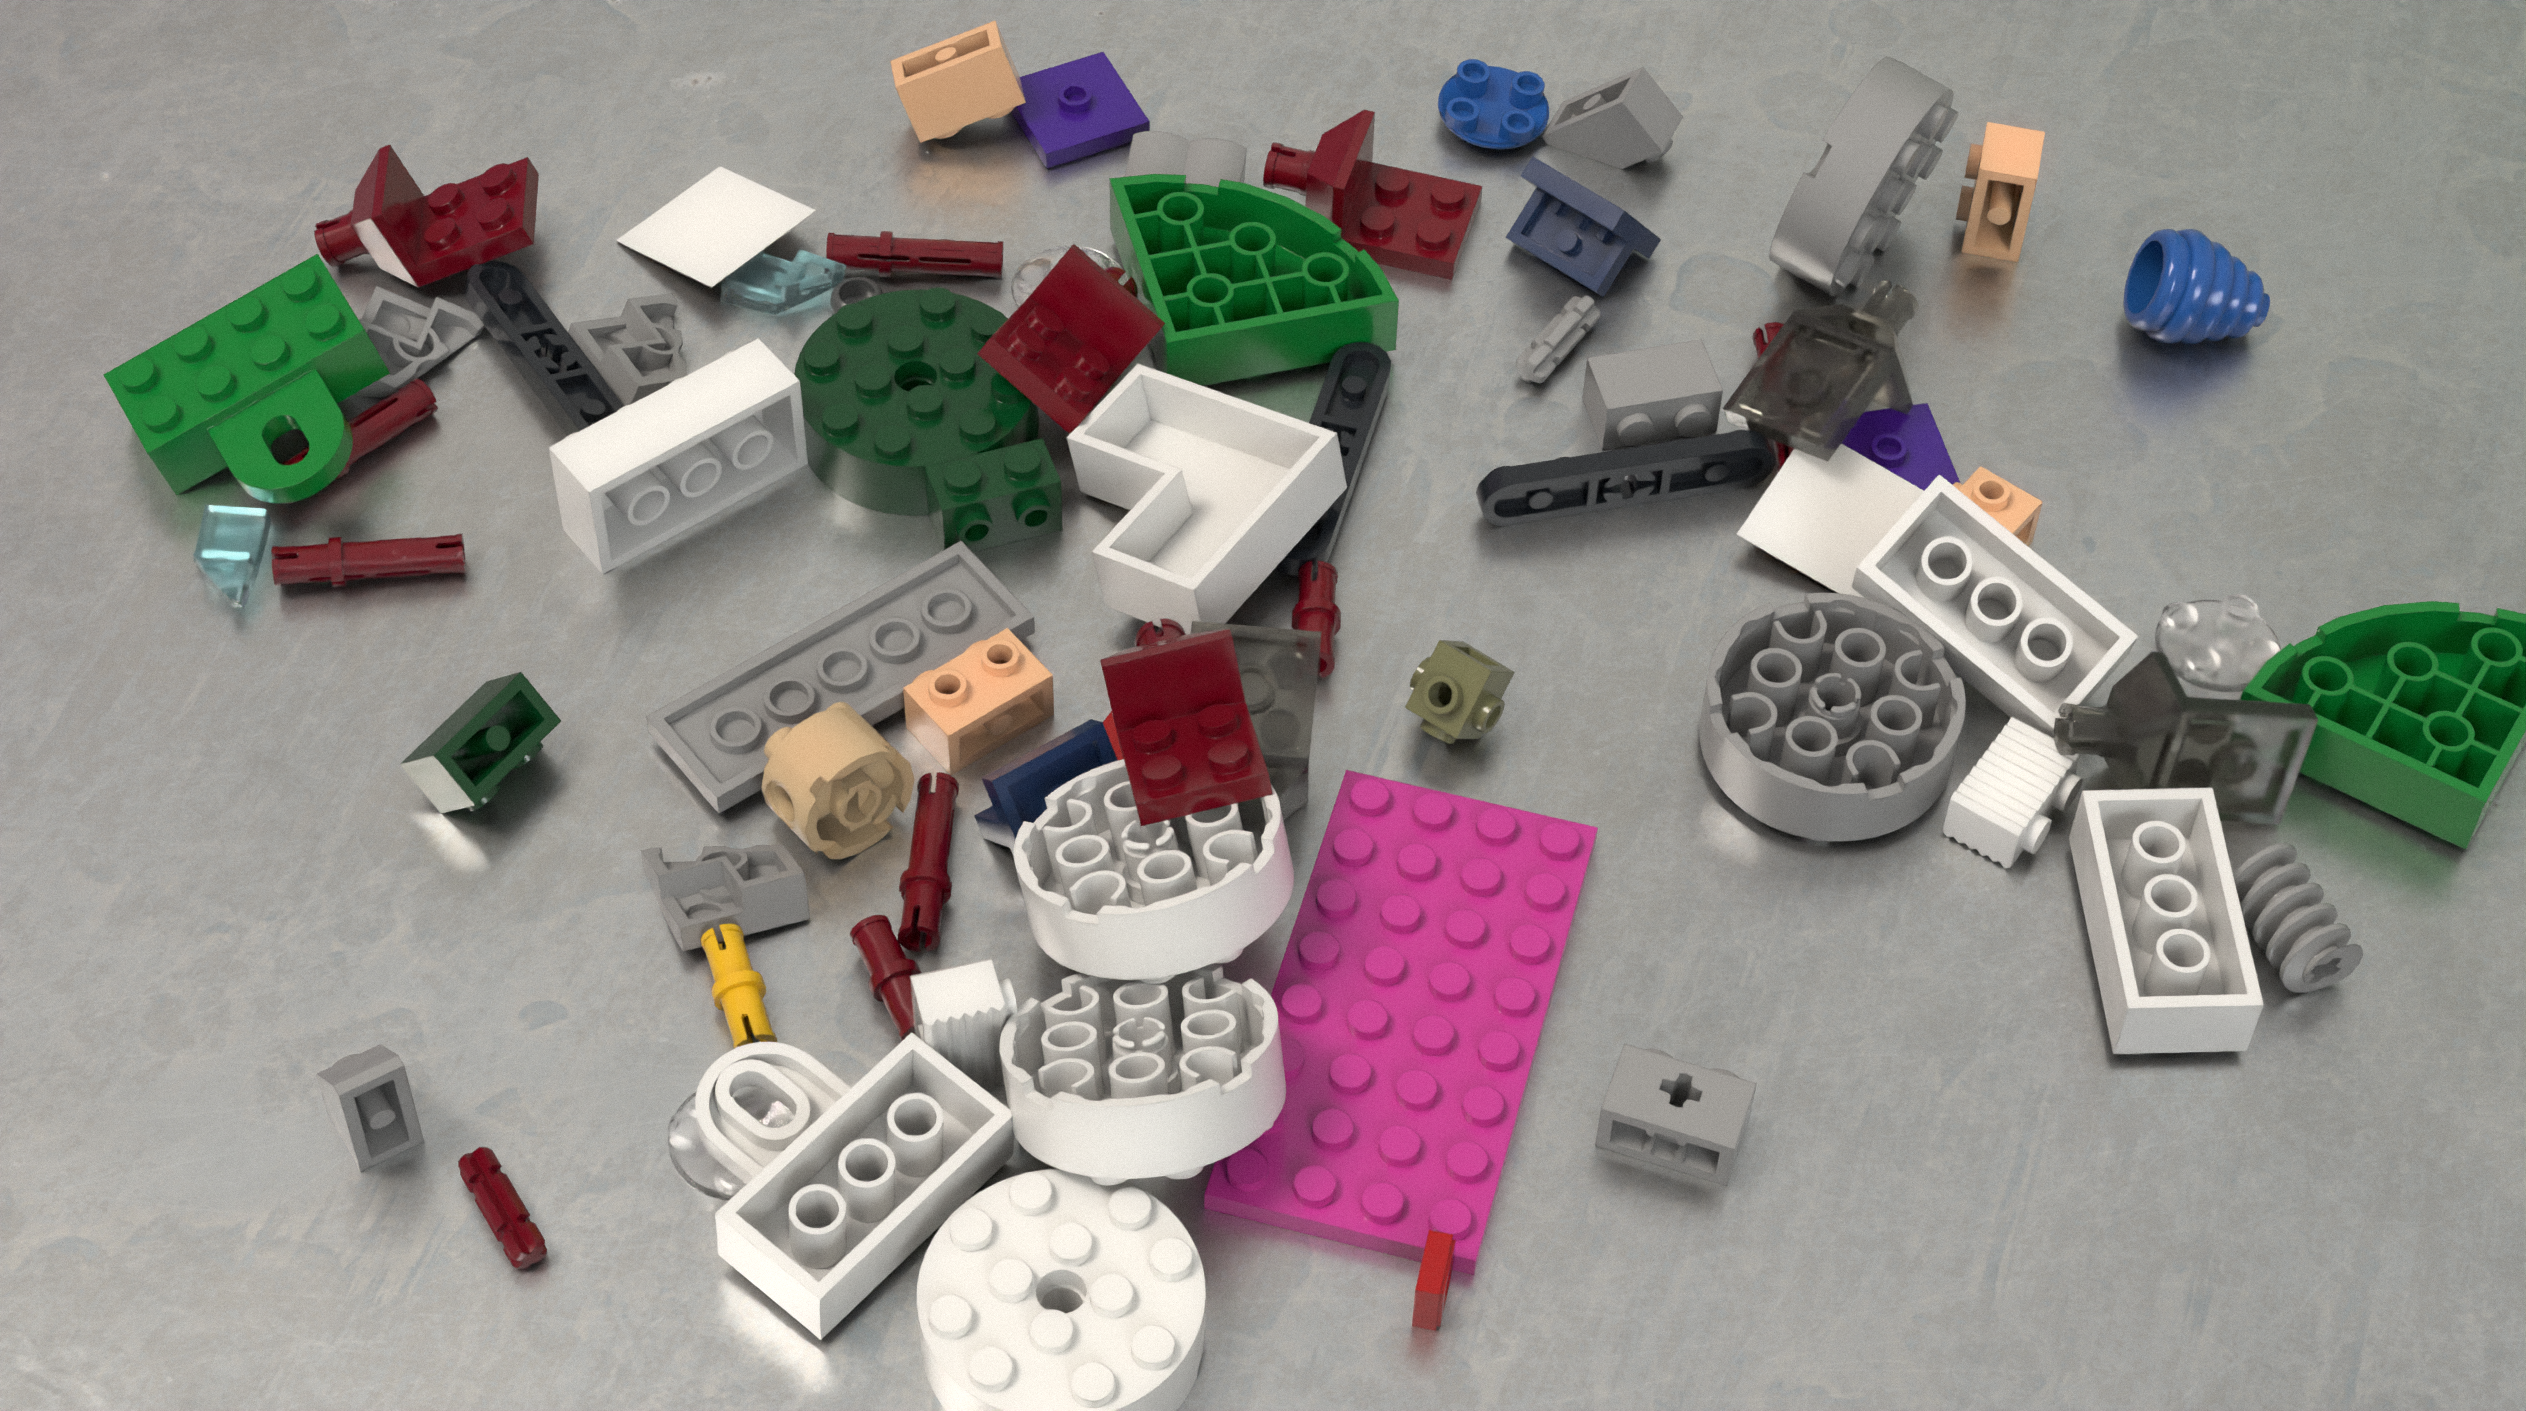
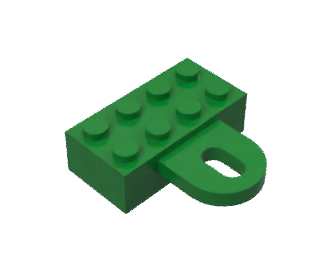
M317 253L103 375L147 454L176 496L228 466L241 487L252 497L269 503H289L318 493L341 473L352 451L353 435L351 427L339 408L338 403L390 374ZM292 429L302 431L309 442V451L305 458L293 465L279 464L271 451L273 441Z

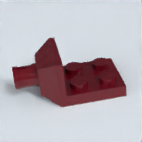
M1362 110L1323 133L1316 151H1305L1287 147L1277 142L1272 143L1264 168L1263 185L1265 188H1278L1306 196L1305 207L1325 216L1341 228V238L1358 252L1364 249L1377 264L1453 280L1481 204L1482 186L1373 163L1375 112Z
M389 144L379 148L357 186L353 210L335 219L316 223L315 227L317 230L314 231L315 240L322 257L332 267L342 265L345 261L363 254H370L380 269L416 287H421L469 269L474 264L480 265L533 245L539 173L530 159L526 157L511 164H497L486 170L483 174L458 184H444L435 189L431 194L424 196Z
M1075 244L1070 247L1031 295L977 353L1069 434L1083 421L1117 378L1165 324L1137 299L1138 288L1132 276L1124 285H1121L1118 280L1126 271L1117 267L1101 268Z
M1164 618L1160 619L1164 636L1157 637L1153 622L1150 621L1139 629L1135 638V647L1100 660L1120 749L1141 826L1273 795L1269 773L1245 701L1230 629L1196 632L1186 635L1183 627L1178 622Z

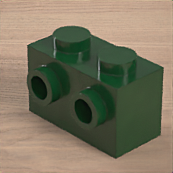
M1043 438L925 466L928 517L942 551L962 541L974 553L1063 530L1061 480Z
M514 673L486 681L400 765L440 813L466 807L469 811H474L482 807L498 793L501 788L498 783L512 769L523 766L543 748L541 741L561 720L523 673Z

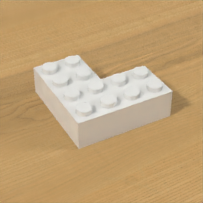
M1137 364L1067 437L1080 492L1130 510L1092 551L1105 606L1146 622L1152 621L1153 625L1161 628L1160 619L1174 620L1183 627L1186 635L1196 632L1220 630L1347 488L1336 432L1141 364Z

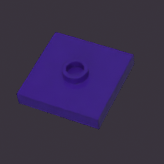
M1104 52L1020 77L1026 103L1016 106L1011 113L1046 168L1132 142L1133 134L1150 131V121Z
M1928 403L1816 418L1812 421L1813 428L1924 491L1939 474L1952 485L1956 482L1960 483Z

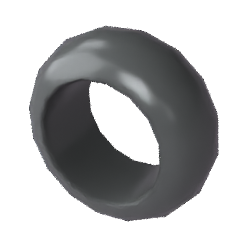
M865 277L848 278L838 283L831 293L830 304L835 314L841 307L848 304L844 301L850 297L865 296L869 298L883 294V291L873 280Z

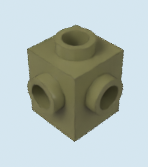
M1439 640L1431 657L1424 659L1415 670L1410 681V689L1413 692L1405 708L1423 718L1420 727L1439 740L1453 744L1456 739H1480L1483 734L1490 732L1499 721L1505 706V702L1501 698L1515 672L1464 641Z

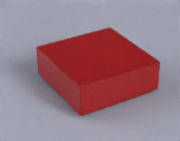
M1433 1230L1428 1231L1415 1288L1413 1327L1436 1331L1437 1326L1441 1327L1453 1271L1456 1240H1453V1234Z

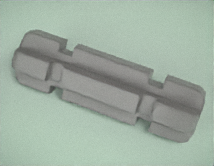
M1587 295L1583 298L1578 296L1572 297L1562 308L1560 314L1558 313L1534 339L1531 347L1528 346L1517 358L1515 368L1522 374L1521 379L1528 384L1533 381L1543 383L1553 372L1556 365L1558 366L1585 336V332H1588L1600 318V311L1594 306V299Z

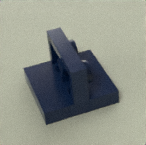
M1532 156L1522 172L1521 177L1536 189L1505 237L1603 298L1633 250L1649 259L1661 241L1658 236L1625 210Z
M1090 719L983 776L981 779L992 803L991 807L974 815L983 838L1010 847L1014 856V844L1020 827L1024 821L1034 823L1047 809L1045 797L1066 782L1085 772L1118 761L1103 722Z

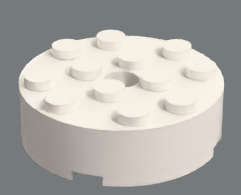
M1123 759L1092 769L1066 782L1045 797L1047 809L1034 823L1023 822L1014 844V863L1032 933L1038 945L1060 965L1077 972L1108 979H1140L1147 984H1161L1169 981L1177 974L1196 970L1213 963H1227L1241 955L1244 947L1260 937L1279 918L1287 906L1294 886L1293 864L1281 806L1275 789L1271 785L1273 795L1141 826Z
M1210 964L1196 970L1177 974L1169 981L1161 984H1147L1140 979H1108L1077 973L1061 980L1063 992L1045 1000L1041 1004L1040 1001L1030 997L1017 1009L1018 1013L1011 1015L1001 1033L999 1042L1007 1105L1012 1113V1131L1017 1141L1026 1151L1040 1161L1060 1170L1089 1176L1095 1183L1100 1185H1116L1128 1179L1166 1176L1171 1179L1191 1178L1199 1174L1203 1166L1234 1154L1269 1130L1281 1112L1286 1098L1279 1020L1274 1000L1253 979L1240 984L1224 978L1223 968L1217 964Z
M1047 1169L1013 1176L980 1191L963 1203L942 1224L924 1255L919 1271L917 1313L922 1361L927 1379L935 1396L946 1411H1177L1188 1396L1198 1376V1366L1205 1339V1276L1198 1250L1190 1234L1167 1206L1150 1193L1127 1181L1116 1185H1100L1095 1183L1089 1176L1074 1174L1060 1169Z

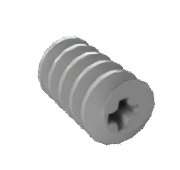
M2287 842L2278 843L2264 848L2248 858L2233 874L2245 927L2253 930L2252 935L2256 944L2266 951L2265 954L2272 968L2279 971L2281 982L2285 988L2298 993L2321 990L2338 983L2355 970L2363 956L2362 947L2357 944L2347 945L2351 938L2350 929L2342 923L2334 924L2338 916L2336 908L2332 904L2321 903L2324 892L2319 884L2314 882L2307 883L2311 876L2310 869L2306 864L2294 863L2298 856L2295 847Z

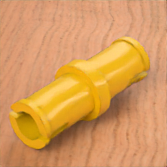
M736 924L719 925L726 945L725 950L722 943H718L714 929L707 930L702 935L700 941L702 949L706 953L715 982L711 988V995L715 1007L724 1011L734 1043L733 1048L754 1043L751 1036L752 1033L756 1040L759 1039L760 1042H777L776 1034L772 1030L763 1002L766 986L762 975L757 971H753L744 942L742 928Z

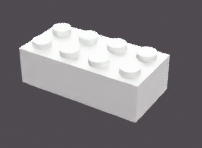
M757 338L736 350L725 353L719 359L684 377L675 379L658 391L631 405L620 408L612 415L579 432L572 433L562 441L550 446L549 453L563 531L603 575L807 465L800 380Z
M1940 474L1856 568L1852 588L1864 598L1883 603L1901 611L1934 635L1946 648L1944 657L1952 670L2010 718L2015 717L2053 738L2058 736L2124 661L2138 638L2136 633Z
M2213 788L2082 791L2070 831L2069 842L2113 1054L2247 1051L2264 1004Z

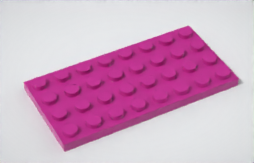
M1346 770L1271 993L1278 1012L1286 1082L1285 1102L1269 1130L1265 1131L1259 1138L1243 1149L1215 1162L1204 1193V1209L1417 1262H1422L1429 1230L1453 1234V1240H1456L1453 1271L1474 1275L1595 848L1598 827Z

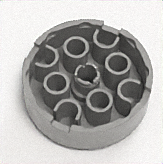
M1886 56L1880 60L1852 93L1823 137L1822 141L1827 143V146L1817 165L1810 173L1803 172L1773 237L1769 253L1770 261L1830 296L1837 295L1849 283L1858 287L1868 274L1875 260V257L1870 255V252L1875 248L1884 252L1889 247L1901 226V221L1896 219L1895 216L1900 215L1908 205L1916 190L1917 185L1915 182L1917 178L1920 177L1926 180L1943 153V149L1935 144L1937 141L1940 143L1944 141L1959 114L1958 111L1951 108L1953 91L1894 58Z
M1839 593L1805 594L1804 602L1788 604L1774 609L1769 602L1754 609L1734 623L1719 641L1711 657L1699 726L1702 754L1711 775L1723 792L1736 805L1742 808L1745 813L1771 827L1816 842L1854 841L1878 837L1900 829L1919 818L1935 803L1946 787L1951 775L1965 717L1966 698L1962 678H1956L1944 657L1946 648L1934 635L1901 611L1883 603Z

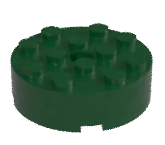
M941 287L928 290L915 289L887 292L841 307L837 313L828 318L812 333L802 348L795 366L794 375L800 380L807 459L811 470L830 490L854 504L882 513L922 516L928 515L925 466L1036 440L1039 430L1038 406L977 354L1008 318L1000 311L981 301L952 293L948 289Z

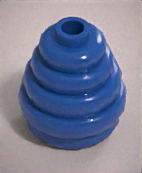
M2163 229L2153 232L2145 239L2135 254L2124 288L2123 307L2126 320L2138 331H2145L2153 341L2163 344L2177 343L2179 341L2183 344H2195L2203 340L2219 341L2226 336L2229 338H2241L2252 327H2259L2268 314L2270 297L2267 293H2264V286L2260 276L2254 271H2248L2246 265L2239 258L2231 256L2230 252L2222 244L2211 242L2204 233L2195 229L2178 231Z

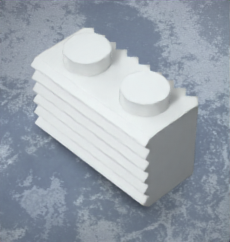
M2011 717L2002 732L1997 735L1995 741H1992L1983 757L1979 758L1976 766H1973L1970 774H1967L1964 782L1960 783L1957 791H1954L1949 802L1942 831L1946 837H1954L1958 844L1966 843L1970 850L1977 849L1981 856L1988 855L1992 862L1999 861L2003 868H2010L2023 850L2034 854L2040 848L2050 830L2052 820L2048 816L2054 808L2066 812L2073 803L2083 782V778L2076 775L2081 752L2017 718Z
M991 958L910 976L915 1035L979 1086L990 1091L996 1084L1005 1087L999 1042L1006 1022L1013 1013H1018L1010 979L998 980Z

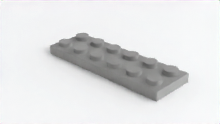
M960 541L647 715L648 733L718 813H721L761 790L764 768L769 760L764 754V748L768 739L777 730L784 727L793 728L813 714L825 711L837 702H846L873 726L905 707L903 688L911 684L921 673L937 669L963 654L975 642L987 640L1006 628L1020 641L1035 633L1034 616L978 557Z

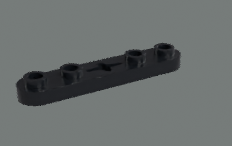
M490 260L480 265L474 264L468 270L464 293L468 304L566 436L579 432L624 407L539 293L517 267L506 262Z
M1368 342L1346 344L1338 349L1332 358L1309 423L1337 433L1347 488L1277 565V568L1282 572L1298 575L1300 567L1312 561L1313 573H1316L1318 571V561L1328 562L1390 385L1391 360L1387 352L1377 345Z
M1735 430L1730 433L1677 439L1672 442L1575 457H1560L1555 460L1523 465L1498 467L1492 470L1478 484L1476 495L1483 517L1489 523L1498 526L1515 525L1748 488L1765 480L1772 473L1775 466V457L1768 439L1762 433L1754 430Z

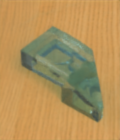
M799 249L792 263L760 252L725 278L721 285L720 301L741 308L776 315L837 286L845 277L846 265Z
M205 505L193 560L199 570L234 608H244L258 575L272 520L266 509Z

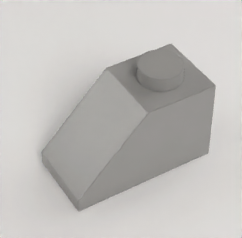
M1641 67L1563 101L1541 137L1550 146L1624 169L1643 160L1646 163H1652L1665 155L1673 144L1671 137L1683 116L1645 68Z
M380 1044L360 1054L345 1056L332 1067L316 1074L327 1113L360 1172L424 1142L405 1066L396 1053Z

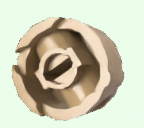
M846 702L834 703L825 711L813 714L793 728L784 727L777 730L765 745L764 754L769 760L764 768L761 789L766 804L811 850L817 854V851H822L829 859H843L862 853L880 841L893 828L886 819L893 812L895 806L904 813L911 800L915 779L910 762Z

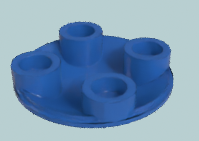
M1469 59L1458 65L1456 74L1447 80L1439 93L1438 110L1445 125L1461 139L1484 148L1510 149L1530 143L1544 131L1549 119V104L1544 95L1545 83L1538 74L1530 71L1518 73L1502 67L1488 66L1477 59Z

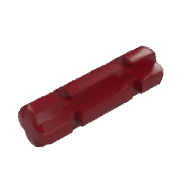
M479 1147L472 1153L464 1154L458 1161L460 1176L469 1192L474 1193L476 1197L475 1202L499 1242L503 1243V1251L512 1266L517 1269H526L532 1263L540 1262L547 1254L545 1239L537 1225L530 1221V1213L507 1174L502 1173L500 1170L502 1166L493 1150L487 1147Z

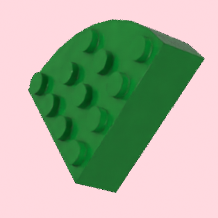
M1147 174L1109 178L1110 230L1126 271L1127 279L1129 280L1132 276L1138 288L1137 299L1165 323L1150 341L1159 371L1204 386L1328 363L1332 361L1338 349L1346 344L1355 342H1368L1381 347L1385 352L1396 350L1399 299L1384 272L1364 249L1358 252L1353 246L1342 239V229L1325 216L1288 197L1236 181L1220 179L1219 186L1216 187L1186 183V175Z
M2427 601L2383 605L2340 616L2319 626L2316 635L2297 643L2295 646L2289 643L2266 661L2243 690L2227 738L2459 847L2467 849L2526 743V614L2497 608L2494 616L2477 612L2460 611L2459 603Z

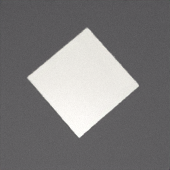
M719 166L616 241L712 288L808 218L816 210Z
M1809 426L1736 535L1836 593L1863 597L1852 588L1857 566L1920 497L1924 490Z

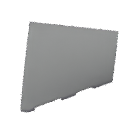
M376 286L359 321L390 374L353 395L369 398L391 396L410 381L417 379L481 334L485 325L476 313L439 297H436L432 308H428Z
M672 293L631 298L627 300L619 317L574 322L570 325L568 333L624 406L631 405L669 385L675 379L687 375L686 362L679 354L683 345L681 330L674 329L673 316L678 304L677 299Z
M755 845L743 849H734L726 846H704L702 854L698 856L696 861L663 862L662 848L641 850L643 867L659 907L683 951L702 947L700 939L711 928L714 929L718 942L724 941L719 926L721 924L739 925L745 936L810 919L805 872L785 845Z

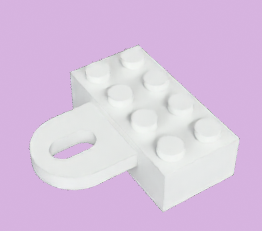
M912 1032L853 1087H850L813 1056L797 1047L778 1042L746 1044L725 1053L707 1069L700 1080L695 1097L697 1129L702 1143L717 1161L746 1184L715 1213L718 1255L820 1340L1013 1156L1014 1133L1012 1131V1113L1010 1109ZM750 1085L759 1086L790 1109L795 1117L785 1126L779 1128L767 1127L735 1103L732 1096L742 1087Z

